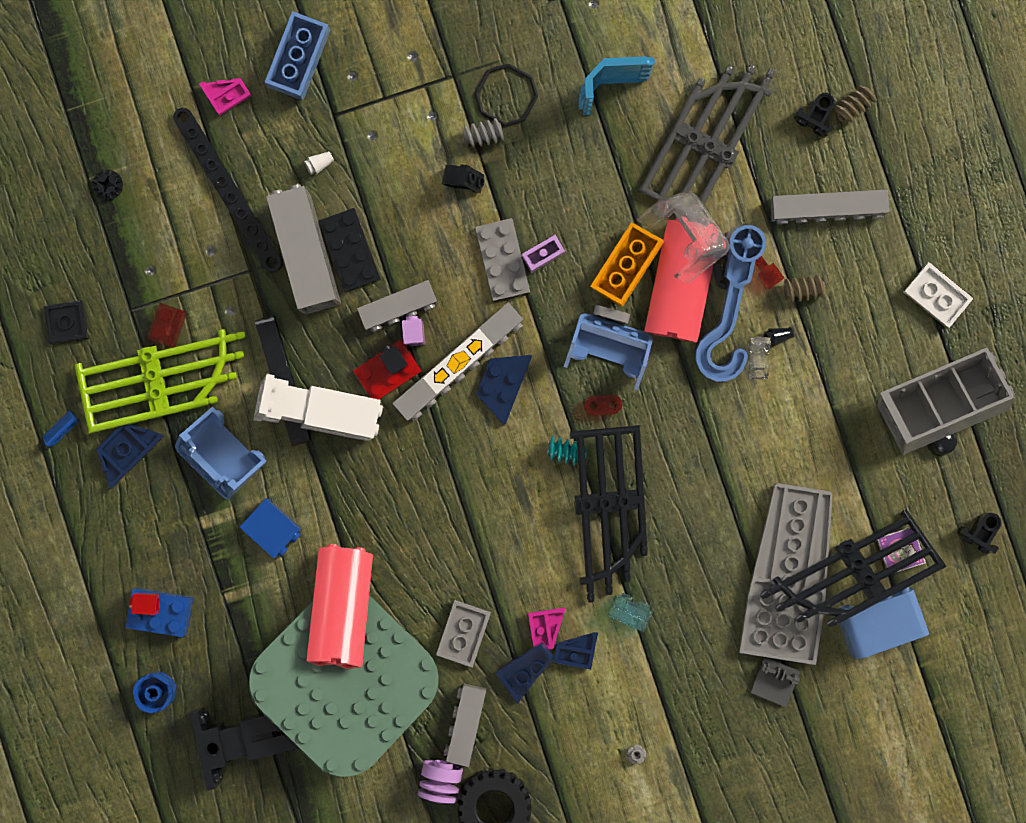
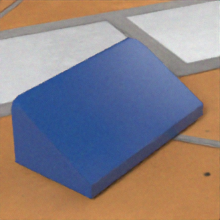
M68 411L43 436L46 446L53 447L79 422V419L72 411Z

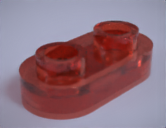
M617 395L592 396L585 401L584 409L587 414L592 416L616 414L622 409V400ZM610 401H614L616 403L615 408L609 407ZM593 402L597 404L595 410L590 408V404Z

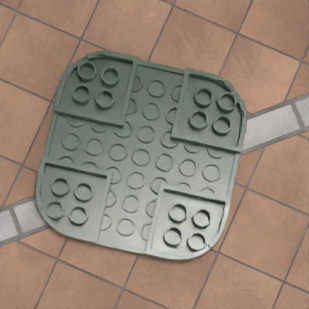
M370 595L362 668L345 669L337 665L317 666L306 662L312 602L259 655L249 675V691L256 707L320 770L336 777L355 776L374 765L429 706L438 688V671L433 658Z

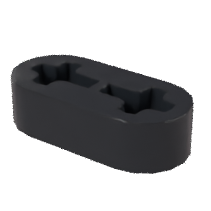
M718 253L715 255L713 274L717 286L725 290L727 286L721 283L720 280L723 279L722 273H725L728 257L725 254ZM718 257L725 261L722 264L723 270L720 269L719 265L715 264Z

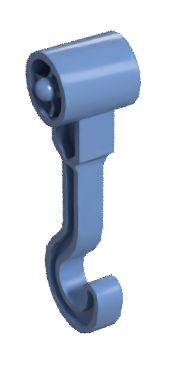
M741 225L732 228L725 237L724 247L728 254L724 277L728 285L719 324L706 333L698 341L695 348V362L698 370L705 377L714 381H729L736 378L743 371L747 362L748 354L741 348L734 349L729 362L722 366L715 365L710 356L712 349L732 333L736 325L744 286L751 282L755 261L763 255L766 249L764 233L753 225Z

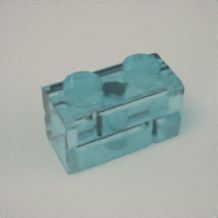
M622 593L621 596L617 594L608 612V616L644 632L653 613L649 609L650 605L643 601H639V604L631 601L633 597Z

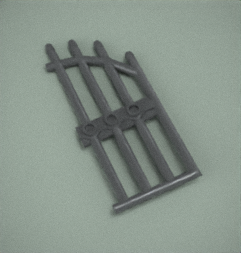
M750 65L747 68L740 82L727 83L729 76L733 72V67L731 66L725 69L718 84L702 91L701 88L705 84V79L700 78L638 192L701 224L704 218L699 216L704 204L724 167L729 169L732 167L739 154L735 147L763 95L769 97L772 92L771 89H768V86L775 74V70H768L760 86L749 83L751 75L755 72L756 67L754 65ZM736 90L712 135L709 136L701 132L722 91ZM744 90L756 92L729 144L726 145L718 141ZM711 95L695 127L686 124L684 121L693 104ZM674 140H677L684 144V147L660 192L656 193L648 188ZM692 148L701 153V156L676 202L665 198ZM709 157L718 162L691 212L682 207Z

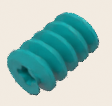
M551 436L547 455H550L551 461H553L555 456H557L558 462L565 458V464H568L571 459L573 466H575L578 462L577 441H574L570 446L568 439L562 444V438L555 442L554 436ZM588 447L585 449V459H586Z

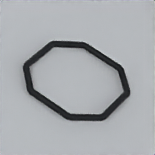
M503 64L486 71L475 92V98L482 115L491 120L496 118L503 126H510L526 120L538 98V93L531 75L510 64ZM506 67L530 79L534 98L523 118L507 123L483 111L478 95L490 72Z

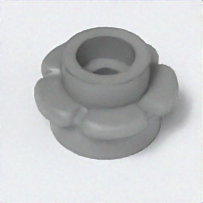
M634 745L627 751L628 760L631 763L640 764L646 757V751L640 745Z

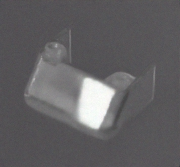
M691 191L662 198L636 218L638 222L651 228L662 218H667L673 213L676 215L693 241L686 247L684 253L689 264L674 275L676 279L687 284L724 256L730 247L729 241L699 197Z

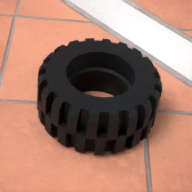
M489 768L488 771L484 772L482 770L477 775L471 776L462 787L457 806L459 822L486 823L478 816L476 804L479 797L489 790L502 791L512 801V814L503 823L530 822L532 809L529 791L524 786V782L518 779L514 773L505 772V769L494 770V768Z

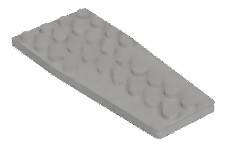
M781 483L774 485L747 595L739 653L816 665L824 614H816L797 623L795 617L808 609L794 604L781 612H777L775 606L789 598L782 591L765 599L761 598L760 593L776 585L773 582L775 577L779 576L783 581L828 557L833 496L830 491ZM828 566L789 586V588L797 595L827 579ZM826 588L805 600L816 605L825 601Z

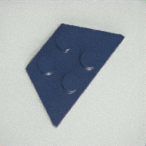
M531 355L490 358L476 395L503 424L507 422L531 361Z
M133 424L119 426L96 449L108 480V486L113 489L164 435Z

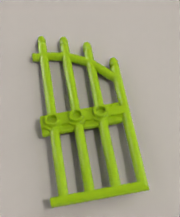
M225 329L218 331V337L161 351H157L156 346L146 347L137 350L138 356L85 369H83L82 363L75 364L74 367L89 434L217 403V396H212L208 399L205 397L216 384L237 378L236 372L221 375L225 362L244 357L243 351L226 354V343L245 338V332L226 335ZM219 345V356L161 370L160 358ZM140 363L141 375L91 387L86 386L85 376ZM216 365L210 378L165 388L163 377ZM140 382L145 384L146 393L92 406L90 404V394ZM204 387L193 401L169 406L167 395ZM146 400L149 402V412L99 424L94 422L93 413Z

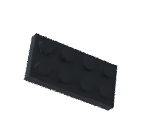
M355 208L319 220L345 293L381 280Z

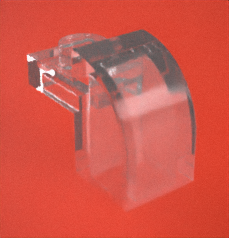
M753 337L750 339L747 347L749 379H768L770 370V337Z

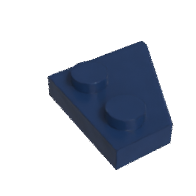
M598 632L557 642L553 663L591 670Z

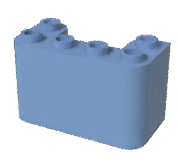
M909 587L839 623L849 654L855 659H862L929 635L914 589ZM848 604L839 607V609L849 610L854 606Z

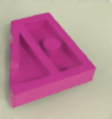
M241 78L231 79L230 81L218 80L217 82L199 83L219 116L252 96Z
M565 607L528 613L533 647L543 641L548 649L554 648L565 613Z

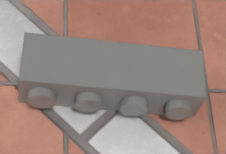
M427 280L359 307L357 310L365 330H370L373 333L382 329L381 326L388 323L390 326L400 322L399 318L404 316H416L419 310H431L435 308L434 304L438 302L430 282Z
M465 683L463 688L459 687L457 699H460L459 707L455 706L452 718H456L455 725H450L448 737L452 738L450 745L446 744L444 756H447L446 762L469 767L486 688Z

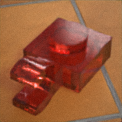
M762 256L755 261V265L761 270L757 275L768 290L784 279V276L774 263L768 266Z

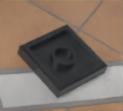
M83 300L44 306L49 344L89 338Z

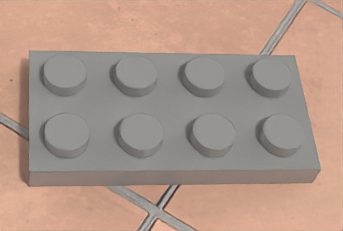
M510 218L475 227L493 302L530 293L513 219Z

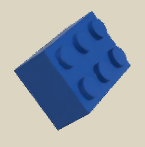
M142 588L132 589L131 597H133L134 593L160 594L159 614H131L132 609L129 608L126 628L184 637L188 634L194 597Z

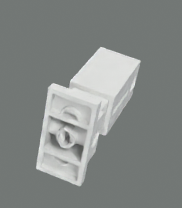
M266 374L260 384L254 421L261 422L265 420L278 423L282 419L301 423L300 428L369 441L378 434L379 424H376L382 414L383 406L380 405L381 400L311 386L308 390L288 386V381L274 378L275 375Z

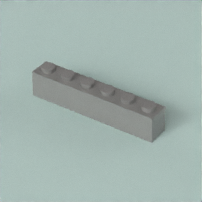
M888 190L773 196L770 199L771 221L777 222L778 225L788 224V221L795 220L796 223H807L808 220L815 219V222H826L830 218H834V221H845L847 217H853V220H863L865 216H872V219H882L884 215L889 213Z

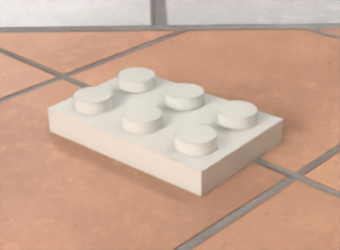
M929 262L903 292L947 329L951 327L973 300L970 295Z

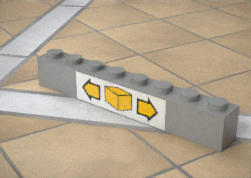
M508 302L392 404L407 421L411 419L413 421L417 420L422 415L421 411L425 407L429 409L437 402L435 398L440 394L444 396L451 390L449 386L454 382L458 384L464 379V373L467 370H474L480 364L478 361L483 356L485 358L489 357L494 352L493 348L497 344L500 346L509 339L507 335L512 331L516 333L523 327L521 323L524 319Z

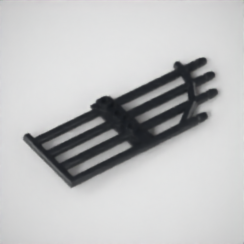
M640 425L570 431V439H577L580 495L574 496L575 514L582 515L586 575L585 577H580L579 582L580 585L586 584L587 600L589 603L594 602L595 599L593 593L595 581L605 578L606 594L612 595V574L623 567L624 581H630V558L639 545L641 546V556H647L648 553ZM633 433L636 489L625 490L622 434ZM614 435L618 491L615 492L606 491L603 436ZM595 437L599 493L588 494L584 438ZM638 509L639 532L629 546L627 510ZM619 511L622 557L611 565L608 512ZM600 513L604 570L593 574L589 514Z
M905 509L901 512L902 519L856 543L852 539L840 543V545L835 547L837 553L783 581L779 576L775 577L773 582L776 585L761 592L760 596L762 599H765L782 591L789 599L775 606L777 612L797 604L808 609L795 617L797 623L816 614L836 616L827 621V625L830 628L947 566L911 514ZM907 524L914 532L867 558H864L859 550ZM918 539L923 545L924 549L877 574L870 567L872 563ZM928 555L935 562L934 565L887 590L880 582V580ZM840 559L847 566L846 569L797 595L789 588V586ZM850 575H853L858 583L818 605L805 600ZM863 590L868 600L849 610L831 608V606Z

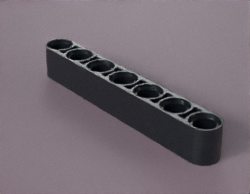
M272 315L255 320L270 375H275L274 378L288 381V386L296 387L275 316ZM284 420L293 447L311 441L309 429L300 428L301 423Z

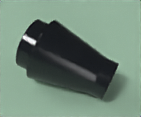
M791 327L769 328L768 331L764 332V340L767 346L774 347L788 339L794 338V332Z

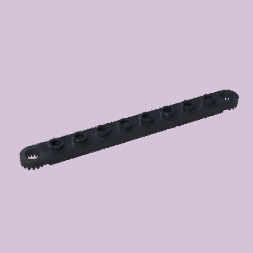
M184 107L177 109L173 115L174 122L265 270L277 272L282 266L280 256L189 109ZM181 113L188 114V120L184 123L179 122L178 119ZM276 258L277 265L274 268H269L267 266L268 259Z

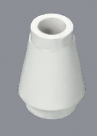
M328 151L308 157L304 164L310 175L314 173L317 175L334 162V159Z

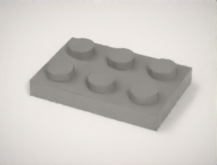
M454 600L436 655L473 668L491 612Z

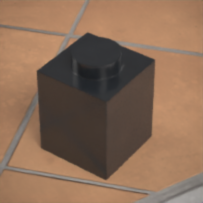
M388 345L381 350L382 354L379 357L392 376L409 366L395 345L393 347Z

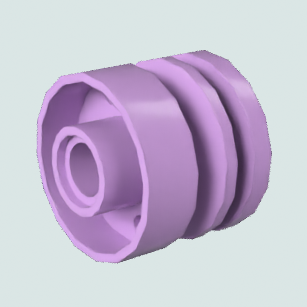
M425 760L421 775L429 780L420 781L419 786L422 788L418 789L417 795L436 803H456L458 799L456 793H459V788L452 785V783L461 782L463 768L443 760Z

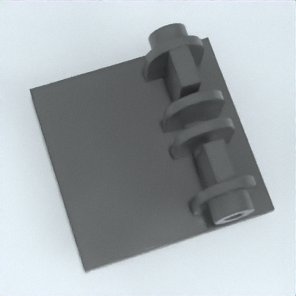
M764 657L750 693L787 707L795 684L799 683L800 671Z

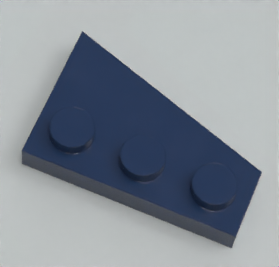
M542 641L498 669L496 675L518 704L553 660L554 656Z

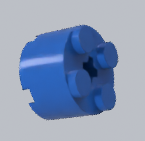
M158 671L151 672L136 682L133 689L135 703L139 709L146 713L160 712L174 701L177 686L168 674ZM153 689H156V690H157V692H156L157 695H156V696L153 695V693H154Z

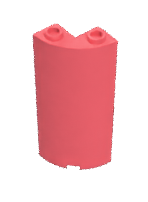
M676 217V220H667L663 239L664 243L660 253L644 332L656 336L672 337L685 342H698L720 236V230L714 229V225L709 223H702V225L687 222V219Z
M328 544L327 547L319 548L306 662L317 666L337 665L345 669L362 668L373 554L365 552L366 549L360 547L354 549L342 548L335 544Z

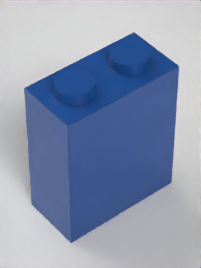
M266 498L240 526L248 536L273 558L277 556L281 558L288 550L286 546L290 542L294 543L301 536L299 532L302 530L269 498Z

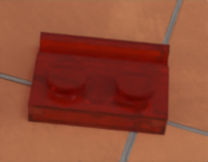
M160 303L148 339L173 348L176 347L187 312Z

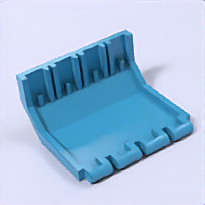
M647 56L603 58L585 78L584 85H581L578 98L579 110H582L583 115H590L594 99L593 91L600 84L648 81L655 59Z

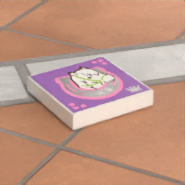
M910 527L892 532L877 540L879 549L882 550L914 532ZM916 540L884 557L885 567L888 568L920 551L919 541ZM922 558L899 571L926 563L925 559Z

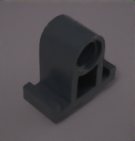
M829 93L819 94L813 101L807 114H803V109L799 108L794 119L797 120L796 122L799 125L814 129L813 132L815 134L827 136L833 126L830 124L826 127L824 123L834 107L835 100L833 96ZM820 100L826 101L827 104H828V107H827V108L821 107L820 104H819V101H820Z
M445 165L441 184L481 193L485 183V175L468 165Z
M982 513L970 531L969 528L961 526L957 533L962 535L961 539L968 544L973 542L978 545L977 549L986 555L988 553L996 554L999 547L990 545L1001 527V518L995 513ZM988 517H991L993 520L991 527L986 525Z

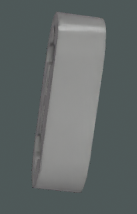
M595 305L593 315L628 324L630 314Z

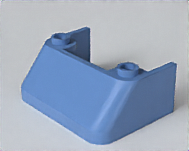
M581 314L564 367H568L570 358L583 360L588 354L624 365L623 371L628 377L636 378L634 390L637 391L647 366L653 338L647 332L591 314Z

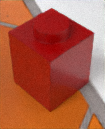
M134 593L133 597H130L129 608L132 609L131 614H159L160 594Z

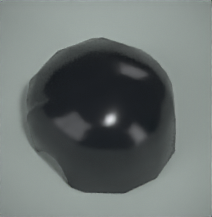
M954 433L928 444V450L937 456L951 453L958 443L957 434Z

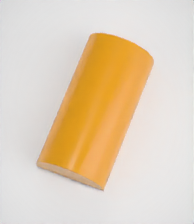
M631 222L590 287L607 300L623 307L660 250L664 240Z

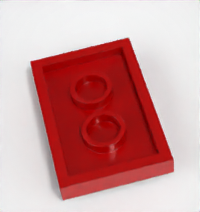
M401 339L391 345V347L395 345L409 366L396 375H391L379 357L382 352L353 370L370 398L380 400L422 372Z

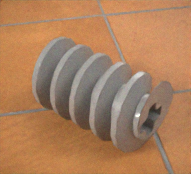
M496 118L493 119V124L486 120L485 126L482 122H479L478 128L472 123L471 130H469L467 125H464L463 134L467 150L468 144L475 148L476 142L482 147L483 140L488 145H490L491 139L497 143L498 137L504 141L501 123Z

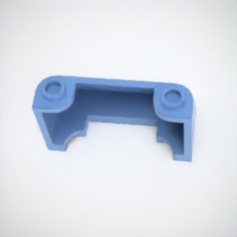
M211 407L179 435L175 448L223 498L229 500L266 463L263 453L259 450L249 451L224 426L225 417L222 412Z

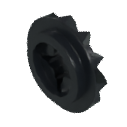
M102 170L92 180V189L101 199L112 200L122 192V178L113 170ZM109 178V182L114 186L108 187L105 190V186L100 183L107 182Z

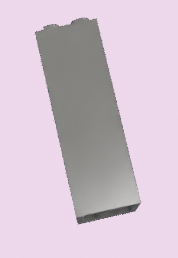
M300 184L290 186V190L272 191L271 195L266 197L297 309L306 315L342 305L311 194L305 186Z
M984 348L880 393L877 406L902 455L1010 409L1015 393L1012 386H1008L1004 371L998 368L996 364L997 359L993 352L990 353L988 348Z

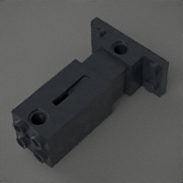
M205 707L197 708L190 713L207 791L215 789L222 782L223 772L220 767L226 766L233 759L248 756L249 760L299 749L263 713L246 716L240 723L224 726V722L208 725L210 715L208 711H205Z

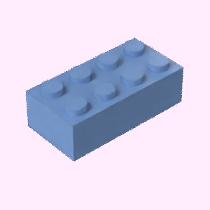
M292 11L265 80L268 88L302 101L304 100L331 31L328 24Z

